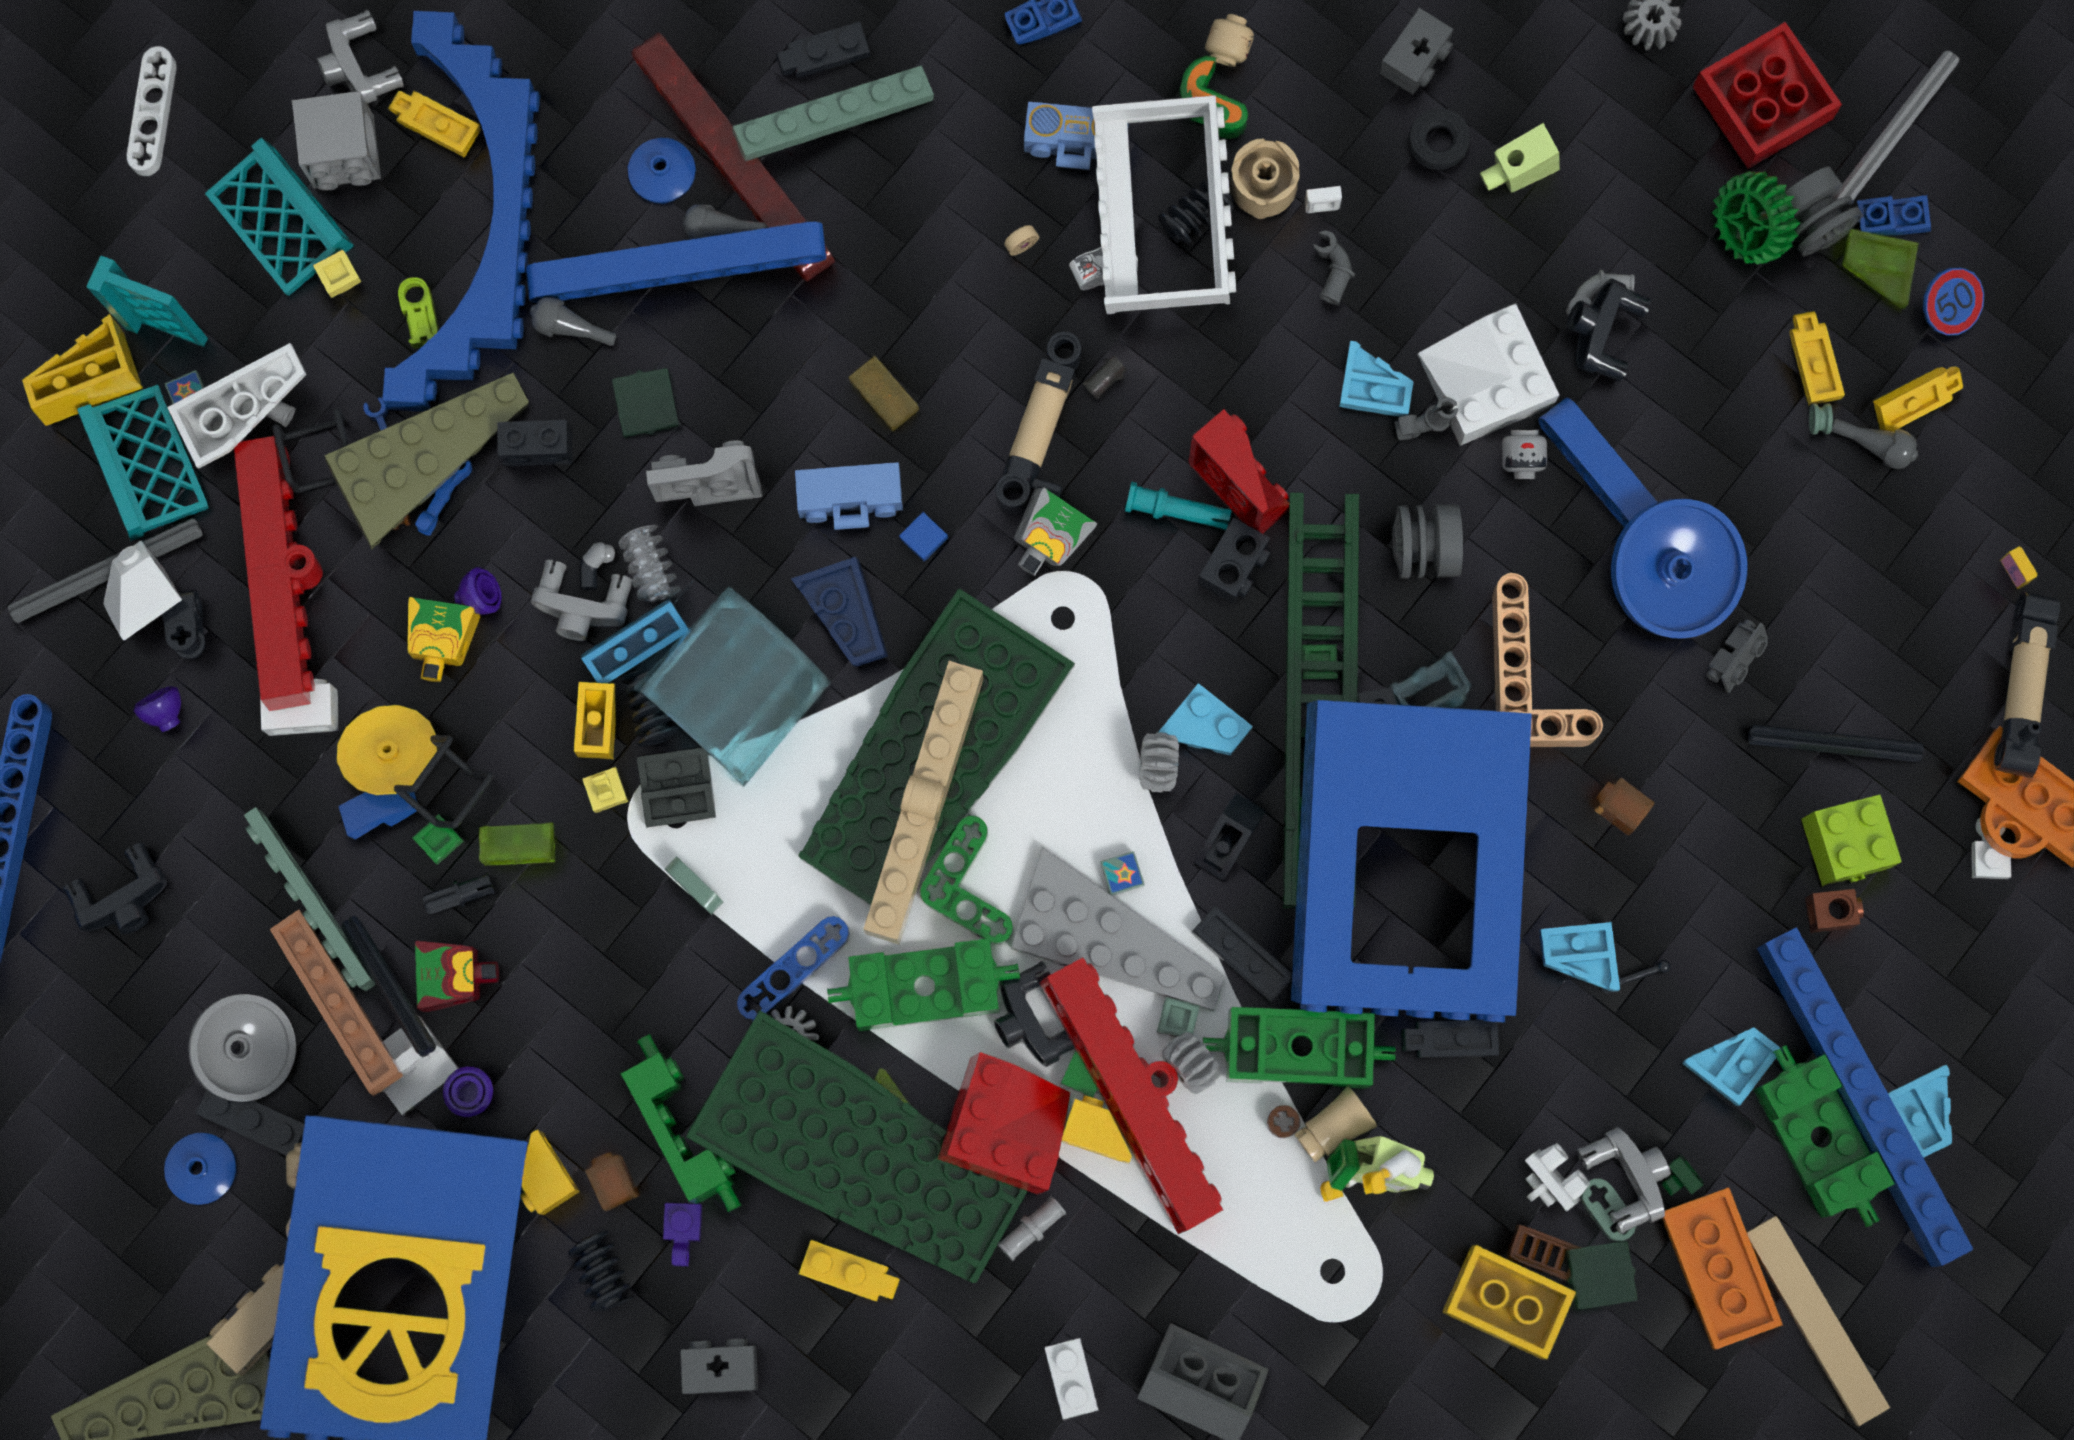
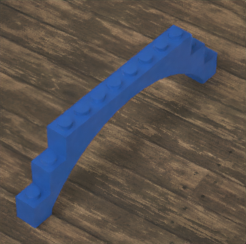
M414 11L411 44L417 56H427L450 77L462 91L481 123L490 153L493 172V214L489 238L481 264L470 288L455 312L440 330L416 353L395 368H385L382 401L389 410L424 412L429 410L431 401H435L437 396V384L432 379L473 381L474 370H479L480 351L476 348L516 349L517 338H522L523 319L519 318V306H524L526 300L525 285H521L522 273H526V266L528 265V255L523 251L524 240L529 241L530 221L526 220L527 208H532L533 192L532 188H528L529 176H534L535 157L531 155V144H536L537 124L533 123V113L539 111L540 96L539 92L534 90L530 79L501 78L502 61L501 58H497L492 46L463 45L464 27L459 25L454 12Z

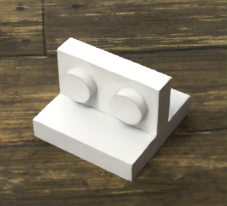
M420 1016L419 1018L436 1044L434 1052L426 1057H421L414 1050L402 1028L383 1041L404 1076L382 1091L387 1094L403 1116L441 1089L449 1075L459 1069Z

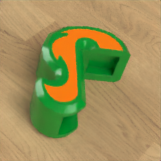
M1204 56L1191 63L1185 71L1180 87L1179 99L1216 96L1217 107H1223L1225 121V128H1218L1219 136L1226 139L1237 138L1246 129L1247 108L1245 104L1207 88L1216 67L1217 57ZM1204 117L1190 118L1192 121L1204 123Z

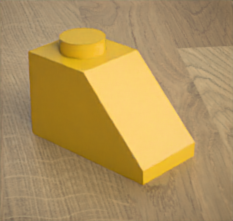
M579 682L574 752L578 757L613 759L616 726L615 685Z
M1083 1096L1082 1101L1075 1099L1062 1136V1143L1129 1165L1132 1155L1110 1111L1102 1108L1104 1102L1089 1096Z
M535 1130L531 1133L525 1157L521 1185L524 1192L520 1194V1197L530 1212L536 1210L538 1214L545 1215L580 1191L544 1133L540 1130Z

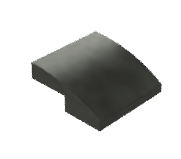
M707 746L637 756L646 828L716 818Z

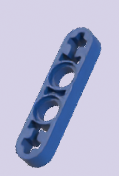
M831 916L818 923L742 991L737 1001L740 1013L747 1019L753 1020L755 1018L756 1011L750 1010L747 1012L745 1009L749 1005L746 999L750 995L754 998L759 997L764 991L758 987L764 982L767 990L776 996L772 1002L766 996L759 1003L762 1008L760 1011L769 1014L847 943L850 932L845 921L839 917ZM829 924L833 927L840 925L842 927L839 931L841 939L837 942L833 938L829 939L824 944L829 951L823 954L821 948L811 939L817 935L821 941L828 934L825 928ZM803 947H812L817 953L816 961L811 966H802L797 961V954ZM776 971H786L790 976V984L784 990H776L771 985V976Z

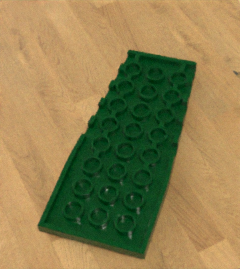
M961 589L957 590L901 672L880 709V714L863 739L862 746L846 769L845 776L829 799L828 806L820 820L816 822L803 850L798 854L803 862L870 906L901 813L903 795L908 780L913 775L948 662L952 661L982 670L984 679L925 866L953 833L958 823L965 818L1017 753L1075 667L1074 662Z
M762 1011L757 1012L685 1136L777 1191L971 1283L978 1281L1027 1193L1026 1190L939 1160L938 1156L946 1130L921 1115L912 1106L897 1098L888 1089L854 1065Z

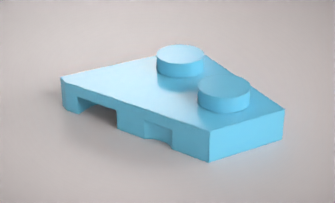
M1350 340L1339 407L1397 417L1407 416L1413 381L1402 373L1393 371L1388 363L1379 357L1376 359L1360 348L1361 345Z
M1198 683L1159 732L1175 735L1178 743L1187 744L1189 747L1206 748L1217 753L1231 755L1252 730L1253 726Z
M1611 922L1539 930L1543 966L1611 992L1620 990Z
M1753 1027L1685 1059L1682 1064L1736 1106H1740L1776 1059L1773 1051L1780 1047Z
M1947 1064L1888 1093L1923 1158L1952 1144V1131L1949 1124L1951 1104L1950 1098H1948L1947 1077L1949 1076V1068Z

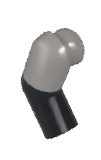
M603 542L595 543L581 558L580 590H597V569L603 562L609 563L613 561L615 556L613 546L605 545Z

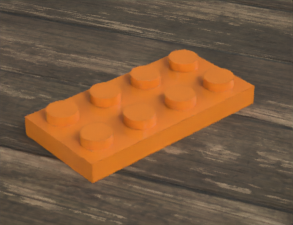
M1730 1188L1722 1189L1665 1210V1217L1662 1220L1713 1350L1783 1325Z

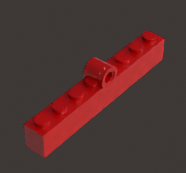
M275 436L242 441L234 447L260 698L269 711L311 704L310 692L315 691V683L312 672L307 671L306 659H311V648L308 639L304 638L303 627L308 625L305 607L300 606L299 595L304 594V590L311 589L320 582L323 570L317 558L308 547L293 542L292 531L297 530V522L294 511L289 509L288 500L293 499V490L286 482ZM285 447V451H286V455H287V459H288V463H289V467H290L289 454H288L287 448ZM305 565L302 569L298 570L300 566Z
M1084 957L1047 976L1039 983L1177 1234H1181L1223 1211L1220 1205L1222 1202L1221 1195L1215 1185L1208 1183L1202 1172L1204 1171L1202 1160L1196 1152H1191L1185 1141L1187 1135L1183 1126L1178 1120H1173L1167 1109L1169 1102L1166 1096L1170 1095L1178 1084L1176 1070L1172 1065L1164 1061H1156L1148 1065L1143 1057L1139 1058L1132 1046L1134 1045V1038L1126 1026H1121L1115 1015L1117 1008L1114 1001L1108 994L1104 995L1098 984L1100 978L1096 969L1091 963L1087 964ZM1152 1075L1160 1079V1088L1152 1083Z

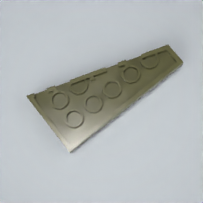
M514 373L325 455V461L371 550L381 542V539L388 532L403 522L404 518L412 510L427 500L459 470L461 465L471 456L476 455L482 449V446L498 433L497 422H511L528 407L529 401Z
M210 1335L51 1415V1418L61 1440H129L261 1420L271 1357L267 1351L245 1375L237 1374L206 1344L212 1338Z

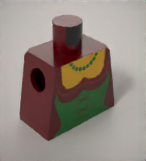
M415 941L417 1009L423 1012L435 1011L479 1000V983L499 981L498 962H479L478 950L474 947Z

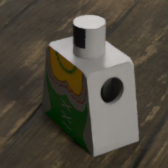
M1044 487L1035 488L1014 538L1016 542L1027 548L1018 566L1034 576L1044 560L1053 566H1061L1098 523Z

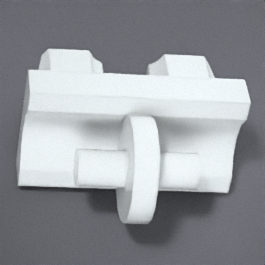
M1558 1143L1543 1151L1537 1150L1525 1160L1534 1171L1526 1178V1181L1534 1189L1527 1198L1532 1202L1539 1196L1548 1207L1557 1199L1563 1208L1568 1211L1581 1200L1579 1196L1588 1188L1590 1182L1579 1170H1576L1566 1179L1557 1171L1556 1168L1568 1159L1567 1154Z

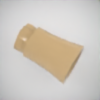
M1347 1086L1327 1107L1306 1122V1127L1294 1135L1310 1158L1317 1162L1325 1154L1329 1156L1333 1153L1342 1140H1353L1357 1136L1376 1128L1377 1124L1356 1094Z

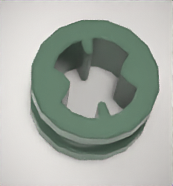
M1825 403L1823 407H1818V404H1811L1809 409L1810 433L1816 435L1818 431H1823L1824 434H1830L1833 424L1831 404Z

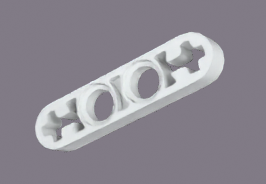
M160 46L148 49L142 58L128 143L127 161L130 167L141 176H150L160 168L175 80L176 62L171 53ZM159 58H163L166 62V65L163 64L159 67L158 75L162 81L156 79L157 70L152 65V63H158ZM152 88H160L163 91L162 98L156 103L146 101V94ZM152 119L158 122L157 130L150 135L141 133L140 128L144 121ZM141 142L147 144L146 152L151 160H145L142 166L137 158H143L145 147Z

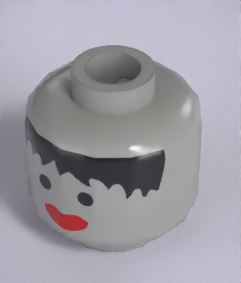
M1511 430V436L1503 439L1502 467L1506 471L1514 472V479H1535V472L1546 468L1547 440L1545 437L1538 435V430Z

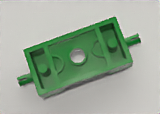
M990 938L954 943L955 946L907 953L885 955L884 952L849 956L850 978L848 986L827 988L829 1004L850 1001L855 1010L856 1026L859 1031L999 1013L997 997L999 981L1020 979L1019 972H1013L1019 971V966L1015 964L997 967L992 957ZM921 977L931 978L935 983L933 993L928 996L918 995L914 989L916 981Z
M1231 1007L1228 1011V1029L1224 1038L1203 1037L1202 1044H1216V1046L1205 1045L1209 1052H1223L1226 1060V1082L1261 1084L1267 1081L1331 1084L1332 1087L1346 1088L1349 1086L1350 1088L1368 1089L1373 1085V1061H1395L1396 1055L1381 1053L1396 1052L1395 1046L1374 1045L1375 1013L1347 1014L1334 1011L1311 1012L1292 1009ZM1299 1036L1307 1038L1311 1043V1052L1304 1057L1294 1054L1291 1048L1293 1039Z
M651 1035L641 1038L637 1042L647 1060L621 1073L688 1201L698 1204L719 1193L728 1212L741 1206V1203L731 1187L734 1182L730 1176L735 1173L732 1164L709 1150H705L695 1157L688 1159L693 1156L692 1150L684 1137H681L680 1134L675 1135L672 1126L677 1124L668 1106L661 1103L684 1090L680 1081L684 1080L685 1077L676 1060L673 1061L672 1057L667 1059L659 1052Z
M1787 1045L1773 1051L1783 1071L1775 1079L1753 1090L1820 1217H1831L1845 1209L1857 1208L1866 1227L1880 1221L1869 1201L1878 1192L1894 1185V1182L1878 1152H1869L1837 1092V1089L1841 1088L1842 1085L1826 1055L1819 1056L1807 1063L1796 1064ZM1816 1127L1825 1129L1829 1134V1142L1823 1148L1817 1147L1811 1140V1133Z

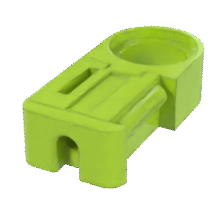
M411 277L400 284L398 296L402 313L407 318L411 337L408 341L414 349H418L439 331L430 289L422 279ZM415 286L421 287L424 290L423 298L416 303L408 302L406 300L407 291Z

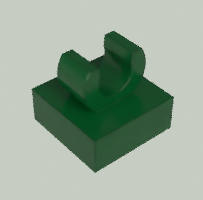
M1681 1153L1669 1162L1668 1166L1674 1173L1662 1182V1186L1670 1196L1684 1185L1691 1194L1703 1186L1704 1181Z

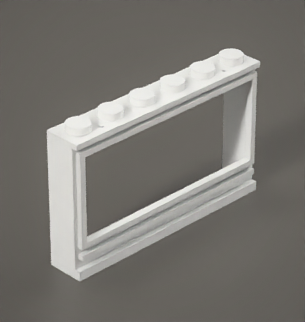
M1216 96L1092 106L1095 122L1096 173L1100 200L1098 205L1102 232L1100 237L1106 296L1104 297V304L1107 314H1114L1120 311L1193 305L1230 304V293L1236 292L1235 271L1228 272L1227 260L1234 259L1233 239H1226L1225 227L1232 226L1230 205H1223V194L1229 193L1228 172L1221 173V161L1227 160L1226 139L1219 140L1218 128H1225L1224 109L1223 107H1217ZM1204 117L1215 288L1138 295L1127 123Z

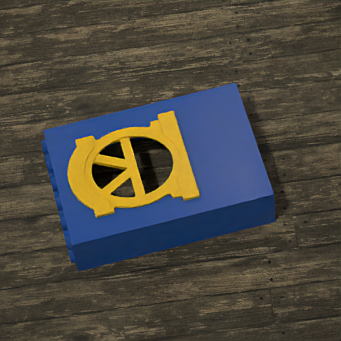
M306 1115L260 1429L268 1430L267 1436L290 1438V1432L304 1433L305 1440H327L328 1436L342 1437L343 1440L487 1439L527 1141ZM402 1258L421 1265L434 1276L445 1295L448 1319L336 1308L334 1305L346 1281L361 1267L379 1259ZM343 1323L371 1326L346 1360H342L333 1341L332 1324ZM389 1329L409 1376L408 1380L388 1385L372 1383L356 1375V1371ZM406 1330L443 1334L445 1336L438 1355L427 1368L421 1367Z

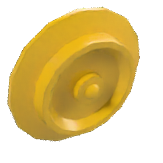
M400 705L379 706L360 714L345 728L337 745V763L343 777L357 790L373 795L397 794L394 791V786L413 785L437 752V747L430 740L431 736L436 734L430 721L416 710Z

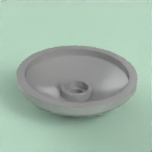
M231 995L214 1002L198 1017L189 1039V1060L196 1078L212 1094L230 1101H253L272 1093L287 1078L295 1060L296 1038L288 1017L273 1002L256 995ZM234 1041H238L241 1045V1049L237 1054L231 1051V1044Z

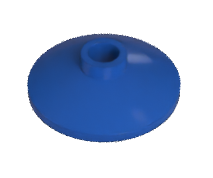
M655 138L643 143L634 151L628 165V177L635 192L645 200L654 203H669L681 198L691 188L696 173L695 162L690 151L680 142L670 138ZM658 162L666 163L665 169L661 171L656 170L654 166Z
M208 1133L191 1134L179 1140L168 1153L164 1167L165 1179L169 1189L180 1200L196 1205L212 1203L225 1195L232 1186L236 1176V1159L230 1146L218 1136ZM200 1161L203 1169L200 1174L195 1175L191 1169L192 1165Z

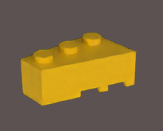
M110 314L102 319L103 324L88 336L81 335L75 340L77 342L76 345L61 356L56 354L22 380L31 409L45 426L79 414L77 409L91 404L93 408L143 389L124 332Z

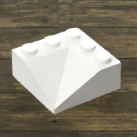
M1516 304L1487 315L1418 353L1420 362L1438 400L1450 397L1458 404L1454 407L1458 408V413L1451 419L1450 426L1460 446L1554 406L1559 397V393Z

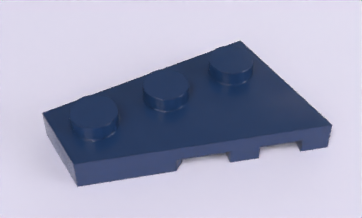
M857 557L791 578L853 666L857 667L888 656Z

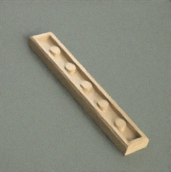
M1773 1216L1747 1231L1756 1257L1856 1426H1860L1888 1410L1890 1407L1777 1216Z

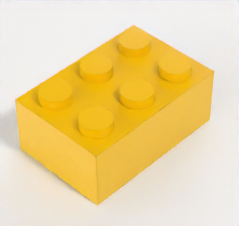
M1474 1245L1470 1247L1442 1313L1533 1356L1547 1359L1576 1292Z

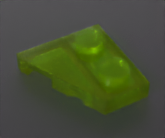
M1851 229L1847 237L1842 266L1899 308L1905 309L1909 301L1919 243Z

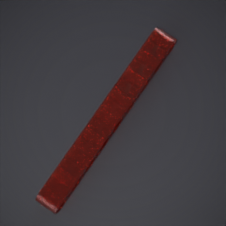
M659 32L631 51L638 66L759 222H765L768 228L807 222L758 158L744 161L732 133L733 126ZM826 246V259L824 261L794 266L806 282L835 263L832 254Z

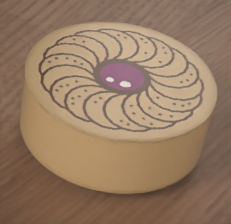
M1026 225L1010 234L1006 238L1004 245L1010 255H1018L1033 246L1038 241L1039 235L1033 226Z

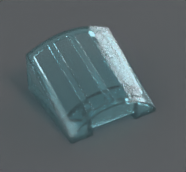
M728 587L633 690L636 693L644 694L692 737L732 776L731 781L735 785L745 787L825 690L830 681L782 631L748 601Z

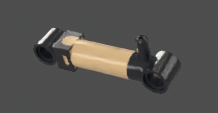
M1070 332L1056 333L1048 342L1047 360L1043 358L1041 360L1022 421L1002 476L996 484V501L998 507L1006 514L1016 515L1025 511L1032 491L1035 488L1044 487L1057 497H1060L1063 487L1061 485L1038 478V474L1065 400L1067 401L1073 385L1075 370L1081 361L1080 341ZM1066 347L1071 349L1073 354L1069 358L1062 359L1055 352L1059 348ZM1009 488H1017L1023 493L1018 500L1014 501L1006 499L1003 494Z
M2023 591L2017 600L2013 617L2016 626L2011 630L2009 652L2013 653L2002 737L1994 755V769L1997 771L2026 778H2032L2037 771L2041 757V747L2037 743L2039 733L2042 730L2040 721L2049 653L2055 649L2058 628L2055 625L2060 612V601L2058 599Z

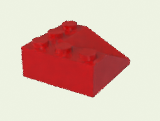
M1786 22L1702 70L1693 85L1694 90L1748 169L1831 121L1842 105Z
M1223 409L1192 436L1188 464L1227 507L1232 509L1231 511L1241 522L1263 534L1288 512L1290 503L1287 500L1289 496L1279 484L1275 483L1272 485L1264 476L1266 471L1253 456L1248 435L1245 433L1247 428L1242 420L1235 414L1230 416Z
M982 1052L975 1054L969 1059L938 1159L1035 1194L1048 1191L1059 1157L1071 1092L1010 1062Z

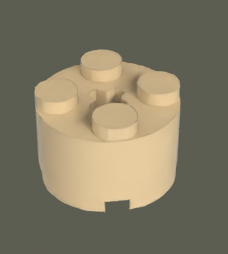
M1256 139L1245 144L1237 152L1231 169L1230 191L1236 204L1242 210L1258 219L1274 216L1284 211L1292 203L1297 192L1300 176L1298 158L1290 147L1277 140L1273 142Z

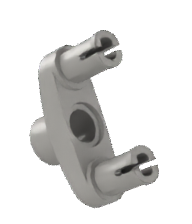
M368 10L342 21L338 18L326 23L332 53L317 58V62L329 87L345 81L351 92H361L367 104L377 100L376 96L399 87H404L400 74H397L396 66L370 77L363 75L351 51L349 40L371 31H376L375 23Z
M545 560L539 587L534 588L531 604L540 611L559 618L556 628L557 634L567 639L584 641L586 640L589 626L619 627L624 625L628 611L625 606L633 584L631 578L623 576L622 580H619L620 575L613 574L606 601L599 603L559 594L558 592L567 566L558 561L553 565V560Z
M1617 1127L1604 1133V1138L1583 1148L1576 1149L1579 1159L1584 1161L1582 1165L1586 1170L1612 1157L1618 1159L1638 1195L1637 1202L1610 1213L1613 1223L1618 1225L1616 1229L1620 1234L1646 1221L1652 1223L1665 1217L1663 1201L1656 1182L1671 1176L1663 1154L1657 1147L1641 1153L1628 1135Z

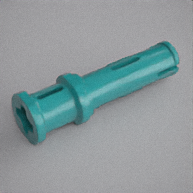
M1132 481L1125 512H1131V510L1152 514L1155 519L1162 518L1165 515L1227 530L1232 509L1168 495V491H1165L1164 488H1160L1157 491L1137 485V482Z

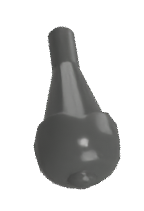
M707 204L691 206L682 221L684 231L689 239L768 228L765 222L740 220L716 211L714 207Z
M550 296L543 297L530 309L533 328L540 334L552 337L553 334L585 337L609 346H613L615 343L616 333L592 325L564 306L563 300Z
M1839 419L1833 420L1832 432L1855 440L1882 459L1885 466L1893 469H1903L1918 457L1916 439L1907 431L1901 429L1887 431L1862 428Z

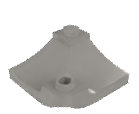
M743 441L723 443V447L715 448L713 457L708 462L702 464L688 465L686 458H680L678 455H667L661 457L658 462H651L652 470L646 471L647 483L656 502L691 498L693 505L699 506L762 497L761 483L755 469L752 449L749 446H745Z

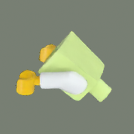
M1382 1136L1354 1141L1356 1142L1360 1169L1348 1182L1347 1188L1359 1182L1363 1183L1365 1194H1379L1386 1191L1401 1192L1417 1188L1427 1190L1431 1186L1434 1173L1432 1169L1423 1167L1424 1153ZM1329 1180L1320 1185L1324 1202L1344 1197L1343 1191L1330 1187Z

